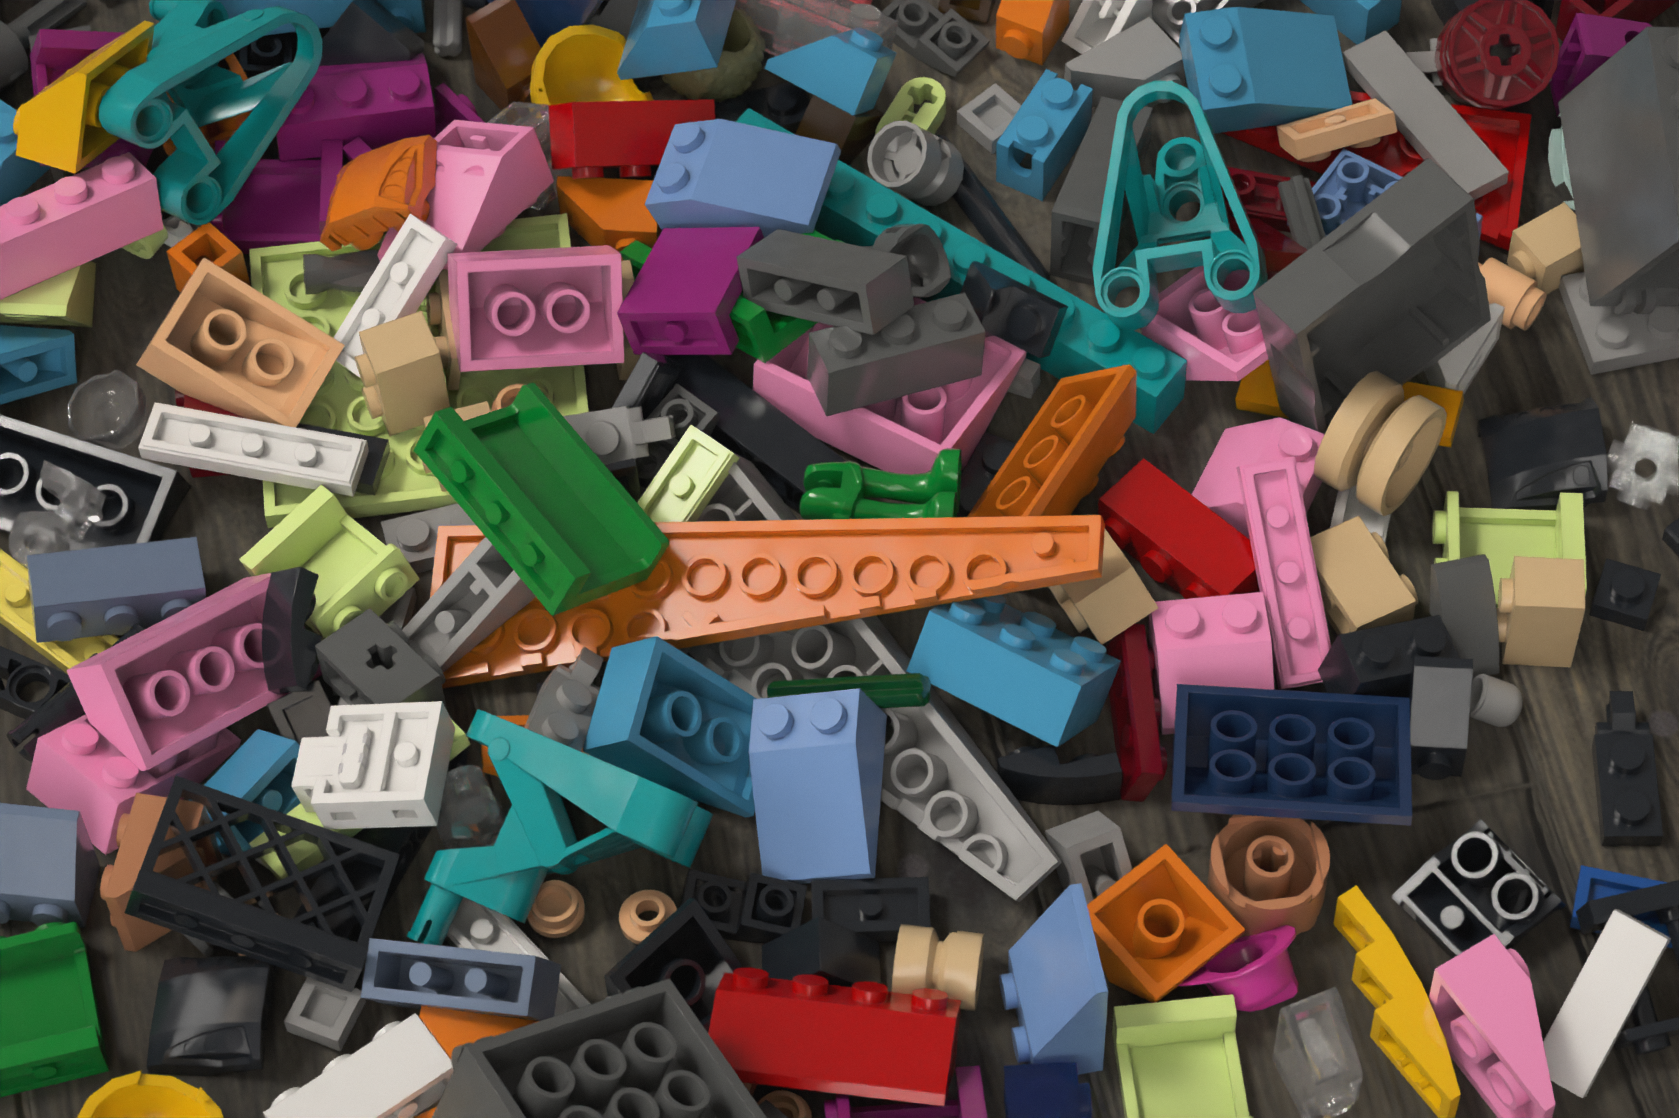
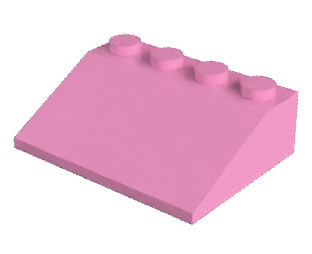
M913 298L914 305L926 303L919 298ZM817 323L766 363L760 360L754 363L753 390L817 439L883 471L903 474L926 473L931 470L939 451L946 448L961 449L963 470L1025 360L1027 352L996 336H990L985 338L981 376L826 417L807 377L809 333L833 326Z

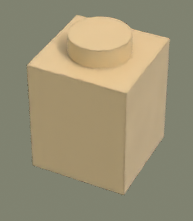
M1565 202L1513 230L1507 258L1508 266L1537 281V288L1547 294L1559 288L1561 276L1584 272L1576 214Z

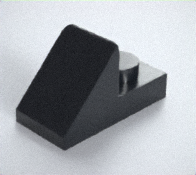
M978 261L971 262L960 294L966 293L986 332L985 338L996 336L1038 358L1050 356L1068 306Z

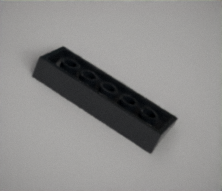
M0 415L1 533L60 552L159 541L175 511L192 487L177 470Z

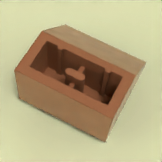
M136 793L130 814L124 813L118 824L116 842L119 850L114 865H107L102 875L100 886L101 899L106 900L111 913V925L116 927L124 950L137 952L172 931L171 929L125 914L133 886L167 797ZM179 800L176 813L186 832L211 822L205 805L194 801ZM170 826L164 841L175 837ZM215 834L192 842L205 868L222 861L223 858ZM181 847L158 856L153 869L154 872L174 879L194 873ZM217 876L212 877V881H216ZM197 883L194 885L203 888L201 883Z

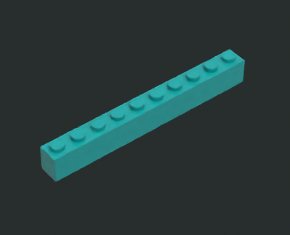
M750 108L736 121L738 123L793 134ZM838 160L814 228L817 232L833 240L839 239L847 244L873 246L876 238L889 227L899 224H927L935 231L943 245L951 271V278L949 283L939 293L930 297H920L921 299L930 302L960 294L971 262L978 261L1068 306L1050 356L1038 358L1027 352L1026 359L1040 364L1041 369L1058 379L1130 364L1137 371L1136 417L1133 423L1152 434L1158 430L1182 401L1185 393L1187 360L1135 330H1124L1116 326L1106 313Z

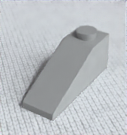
M485 537L402 631L408 638L411 648L421 657L425 654L429 655L436 661L442 672H445L536 596Z

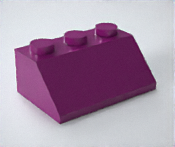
M423 52L407 61L319 66L313 79L276 134L280 162L321 157L322 140L326 139L343 140V146L359 136L374 150L405 138L425 135L435 138L434 103L427 62Z

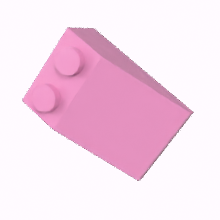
M1203 266L1195 267L1160 292L1159 310L1154 320L1146 327L1141 328L1142 334L1145 337L1187 360V381H1239L1268 360L1257 308L1244 314L1232 313L1224 309L1207 286ZM1246 270L1231 272L1224 281V289L1236 291L1243 288L1249 280L1250 272Z
M1493 934L1435 969L1429 1001L1445 1036L1450 1057L1497 1118H1552L1556 1104L1529 969L1517 951L1512 948L1507 950L1497 936Z

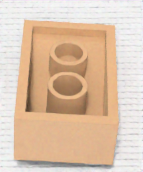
M203 258L136 365L184 395L247 419L297 427L345 345L211 261Z

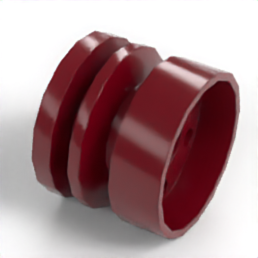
M1478 0L1463 8L1447 21L1437 38L1434 61L1439 81L1453 99L1465 106L1500 110L1529 101L1546 88L1557 69L1560 46L1554 24L1542 8L1528 0ZM1499 38H1501L1503 47H1511L1512 56L1504 59L1502 65L1498 56H1491L1489 51L1491 46L1499 43Z

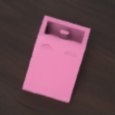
M453 120L434 138L437 141L435 186L426 197L430 206L426 223L458 244L453 253L480 252L493 239L501 236L505 232L506 226L523 210L534 205L537 197L554 182L534 127ZM389 228L377 256L380 261L398 234L394 228ZM448 261L443 268L444 270H448Z
M85 714L38 738L26 790L48 808L80 811L92 844L107 855L118 849L116 842L118 824L124 813L130 814L136 793L168 797L175 776L200 784L240 746L241 739L227 728H224L153 768L141 771L89 723Z

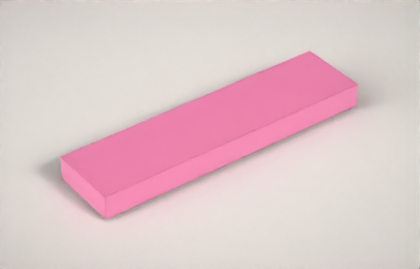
M1295 456L1240 465L1237 467V474L1259 590L1264 593L1278 690L1322 683L1318 668L1329 652L1331 643Z

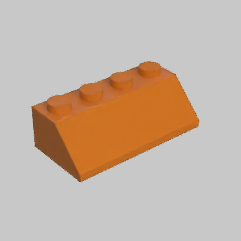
M1130 364L1061 378L967 517L1071 515L1080 500L1097 485L1099 480L1097 475L1107 459L1114 455L1125 442L1124 434L1136 417L1137 371Z

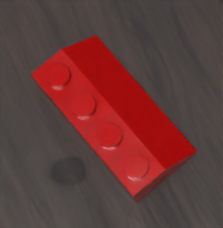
M737 968L733 973H724L716 989L708 1034L742 1082L928 1105H945L955 1071L962 1000L948 999L947 993L930 988L915 989L912 991V994L888 992L886 985L870 981L856 982L852 987L828 985V979L809 974L796 975L792 980L769 978L767 971L758 968Z

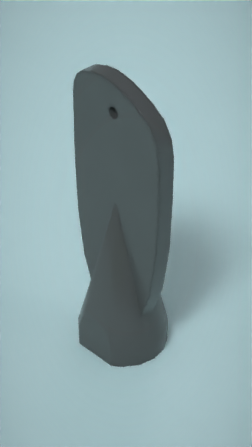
M379 249L340 254L334 257L303 254L305 295L318 294L330 289L362 292L380 263L377 256Z

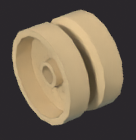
M1378 371L1370 372L1356 384L1331 420L1319 446L1313 473L1317 479L1340 492L1356 486V497L1359 503L1382 516L1389 515L1405 501L1427 469L1445 429L1447 413L1443 407L1421 395L1413 396L1404 401V389L1400 383Z

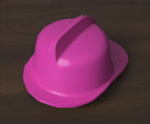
M1283 925L1263 933L1240 937L1178 986L1205 984L1214 996L1233 994L1236 1010L1247 1012L1263 1010L1293 998L1298 992V981L1287 947L1295 939L1296 929L1290 925Z

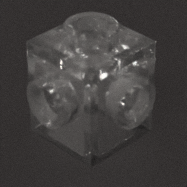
M1632 421L1624 442L1613 439L1607 455V472L1612 474L1609 486L1619 490L1616 499L1648 510L1651 501L1663 505L1667 493L1677 496L1679 493V437ZM1639 460H1652L1656 464L1654 473L1650 476L1638 475L1634 467Z

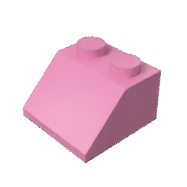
M1281 417L1226 428L1192 495L1250 539L1237 467L1295 456L1305 512L1307 513L1322 483L1313 472L1315 458L1325 434Z
M1263 592L1155 602L1158 609L1149 614L1147 638L1149 648L1153 649L1155 656L1153 678L1156 697L1159 698L1161 704L1160 724L1162 735L1174 734L1177 684L1274 690L1272 640Z

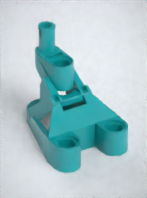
M150 0V14L155 20L160 22L154 26L152 49L146 57L147 61L127 71L108 89L102 97L99 106V120L102 127L108 133L146 149L157 148L171 138L177 149L153 174L157 180L162 211L188 223L203 225L216 218L234 200L318 70L322 58V37L318 26L307 15L282 6H275L263 10H249L229 19L224 5L216 0ZM291 23L294 26L298 36V50L293 62L283 64L244 81L239 74L217 66L220 60L281 25ZM166 91L168 92V94L170 95V97H171V99L173 100L174 103H172V101L170 100V98H169L168 95L166 94ZM252 111L216 155L199 127Z
M1152 81L1138 86L1124 99L1117 113L1094 255L1093 278L1095 295L1099 306L1116 326L1124 330H1137L1146 327L1154 320L1159 310L1157 273L1203 266L1207 286L1217 302L1224 309L1232 313L1243 314L1256 309L1253 292L1268 281L1265 255L1214 137V131L1206 112L1204 113L1197 98L1186 87L1173 81ZM1159 99H1174L1185 104L1191 111L1201 144L1190 137H1179L1163 145L1158 152L1154 181L1150 174L1142 175L1133 122L1138 112L1148 103ZM1125 190L1138 245L1115 268ZM1224 193L1244 241L1231 231ZM1188 202L1200 203V210L1193 219L1189 221H1179L1176 219V213L1183 204ZM1211 236V239L1201 240L1205 237ZM1183 240L1192 241L1159 247V244L1171 243ZM1236 270L1250 272L1249 280L1243 288L1236 291L1224 289V281L1231 272ZM1124 288H1140L1139 297L1132 306L1119 308L1115 305L1116 297Z
M477 709L466 737L488 747L489 757L512 806L494 846L436 851L424 880L431 882V886L406 937L423 944L442 946L463 897L525 924L547 874H571L580 866L641 847L690 868L714 814L698 807V802L666 787ZM561 795L608 826V828L578 842Z

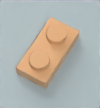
M1374 98L1277 126L1280 146L1294 158L1304 162H1315L1328 158L1332 150L1346 146L1363 148L1375 145L1380 141L1381 136L1397 132L1394 112Z

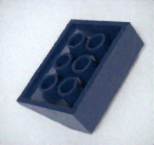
M1177 684L1173 735L1171 811L1411 826L1410 698Z

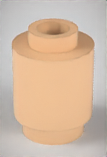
M1493 257L1489 258L1484 264L1478 262L1479 269L1485 277L1489 304L1496 303L1505 307L1502 325L1509 329L1517 326L1526 331L1540 313L1547 293L1537 288V281Z

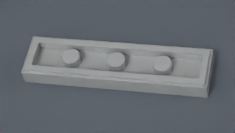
M1386 30L1342 52L1345 69L1371 99H1377L1394 112L1397 129L1424 161L1430 158L1470 194L1474 200L1507 183L1509 171Z

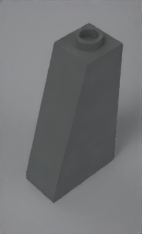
M1101 97L1055 201L1051 219V276L1094 286V255L1117 113L1124 100ZM1147 106L1138 112L1133 122L1141 168L1151 142L1153 108ZM1125 190L1120 231L1129 207Z

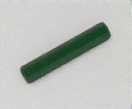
M920 673L773 681L768 685L767 698L860 688L879 708L919 707L929 703L931 684L929 678Z

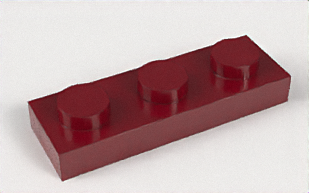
M1133 624L1113 637L1106 648V654L1121 661L1109 690L1115 748L1122 769L1121 799L1124 801L1144 802L1158 781H1162L1165 776L1167 753L1164 747H1160L1158 725L1161 717V704L1159 698L1153 695L1151 679L1155 666L1154 652L1152 648L1147 647L1145 625Z

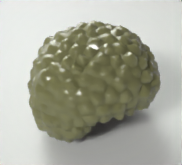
M734 6L718 67L664 74L662 79L665 83H669L671 88L680 95L692 100L714 99V102H722L729 98H736L752 86V81L758 77V72L762 69L761 61L764 59L765 39L760 35L761 32L754 24L751 16H747L743 9H738Z

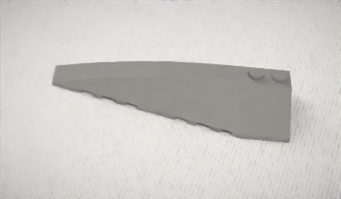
M737 455L740 457L737 463H733L728 471V476L696 522L798 519L754 464ZM877 616L678 649L685 654L689 652L699 663L757 699L768 697L767 687L773 681L909 674L906 671L911 660ZM932 686L930 688V701L925 706L880 708L887 715L881 801L918 826L917 828L933 840L943 844L959 856L960 860L1015 901L1020 902L1062 863L1034 822Z

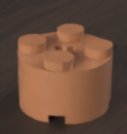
M1233 815L1229 818L1228 824L1225 825L1219 834L1217 833L1212 843L1207 888L1244 927L1245 932L1241 937L1263 933L1283 925L1294 927L1296 935L1301 932L1310 930L1315 925L1324 903L1330 866V852L1325 836L1312 821L1309 825L1304 820L1297 818Z

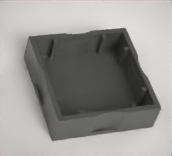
M1430 158L1423 161L1253 292L1279 407L1292 422L1325 434L1344 399L1368 373L1378 371L1403 386L1407 381L1431 367L1491 320L1486 281L1478 265L1480 239L1474 198Z

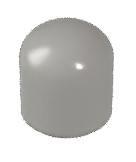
M1479 674L1472 680L1471 718L1497 727L1509 726L1518 718L1522 710L1523 699L1520 690L1515 685L1486 674Z

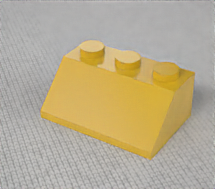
M143 21L90 54L72 69H68L65 74L49 86L44 87L41 92L29 101L23 103L18 108L13 122L14 134L18 135L16 156L76 174L116 142L119 137L108 133L101 125L99 106L102 97L112 85L127 71L147 61L146 57L152 49L155 23Z

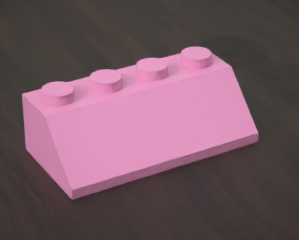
M128 152L109 158L103 163L73 176L64 177L56 183L33 193L14 198L0 206V300L163 230L156 177Z
M271 573L243 578L66 670L89 723L141 771L153 768L288 694H275L268 691L264 673L262 622ZM320 664L312 680L322 675Z

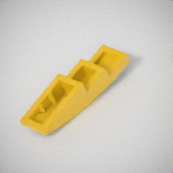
M1356 885L1338 897L1333 924L1357 951L1351 980L1376 1008L1370 1037L1438 1118H1455L1461 1093L1445 1036L1426 991L1394 934Z

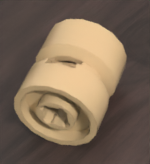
M901 924L895 951L892 992L912 994V991L915 989H937L947 993L948 999L962 1000V1010L975 1011L981 982L984 934L957 931V933H950L944 941H939L934 928Z

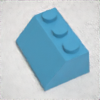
M639 0L617 70L620 80L717 68L736 0Z

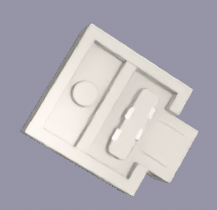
M442 701L331 706L326 727L329 737H305L301 739L291 787L306 812H315L324 828L356 829L437 826L455 733V726Z

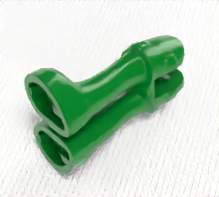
M946 448L940 450L931 470L920 474L882 471L862 467L857 462L849 460L846 462H825L808 465L804 473L803 482L806 492L802 495L800 502L801 517L804 520L957 517L961 492V449ZM866 498L888 499L913 504L887 503Z

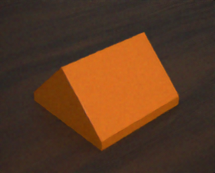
M1167 844L1087 904L1102 968L1109 982L1152 1003L1161 1000L1240 938L1245 932L1244 927Z

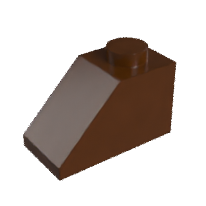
M494 0L466 17L476 84L512 122L526 112L534 111L530 97L531 68L541 47L516 0Z

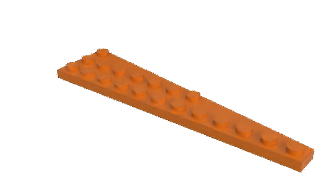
M1101 515L654 522L669 540V546L647 580L554 616L535 597L443 672L446 681L442 684V688L550 671L555 669L559 663L568 668L578 658L583 647L602 657V662L608 661L612 647L658 636L675 648L681 649L1102 578L1105 523ZM476 525L438 526L430 598L486 537Z

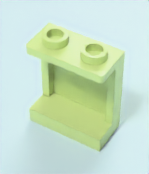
M322 484L239 559L251 576L295 567H303L318 574L319 577L314 590L316 596L315 608L310 618L305 622L304 627L322 636L321 641L369 608L378 616L382 615L420 579L399 548L392 543L386 546L351 518L335 495Z
M1447 491L1443 511L1434 510L1433 544H1442L1443 558H1435L1434 564L1485 554L1489 559L1496 608H1498L1500 578H1510L1514 556L1584 559L1586 595L1583 493L1560 492L1555 511L1459 507L1458 491Z
M1233 994L1114 1007L1112 1035L1125 1118H1254L1249 1116L1235 1034L1237 1013Z

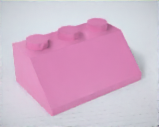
M610 245L447 253L449 308L460 372L624 363L623 327L617 315L623 303L621 253Z

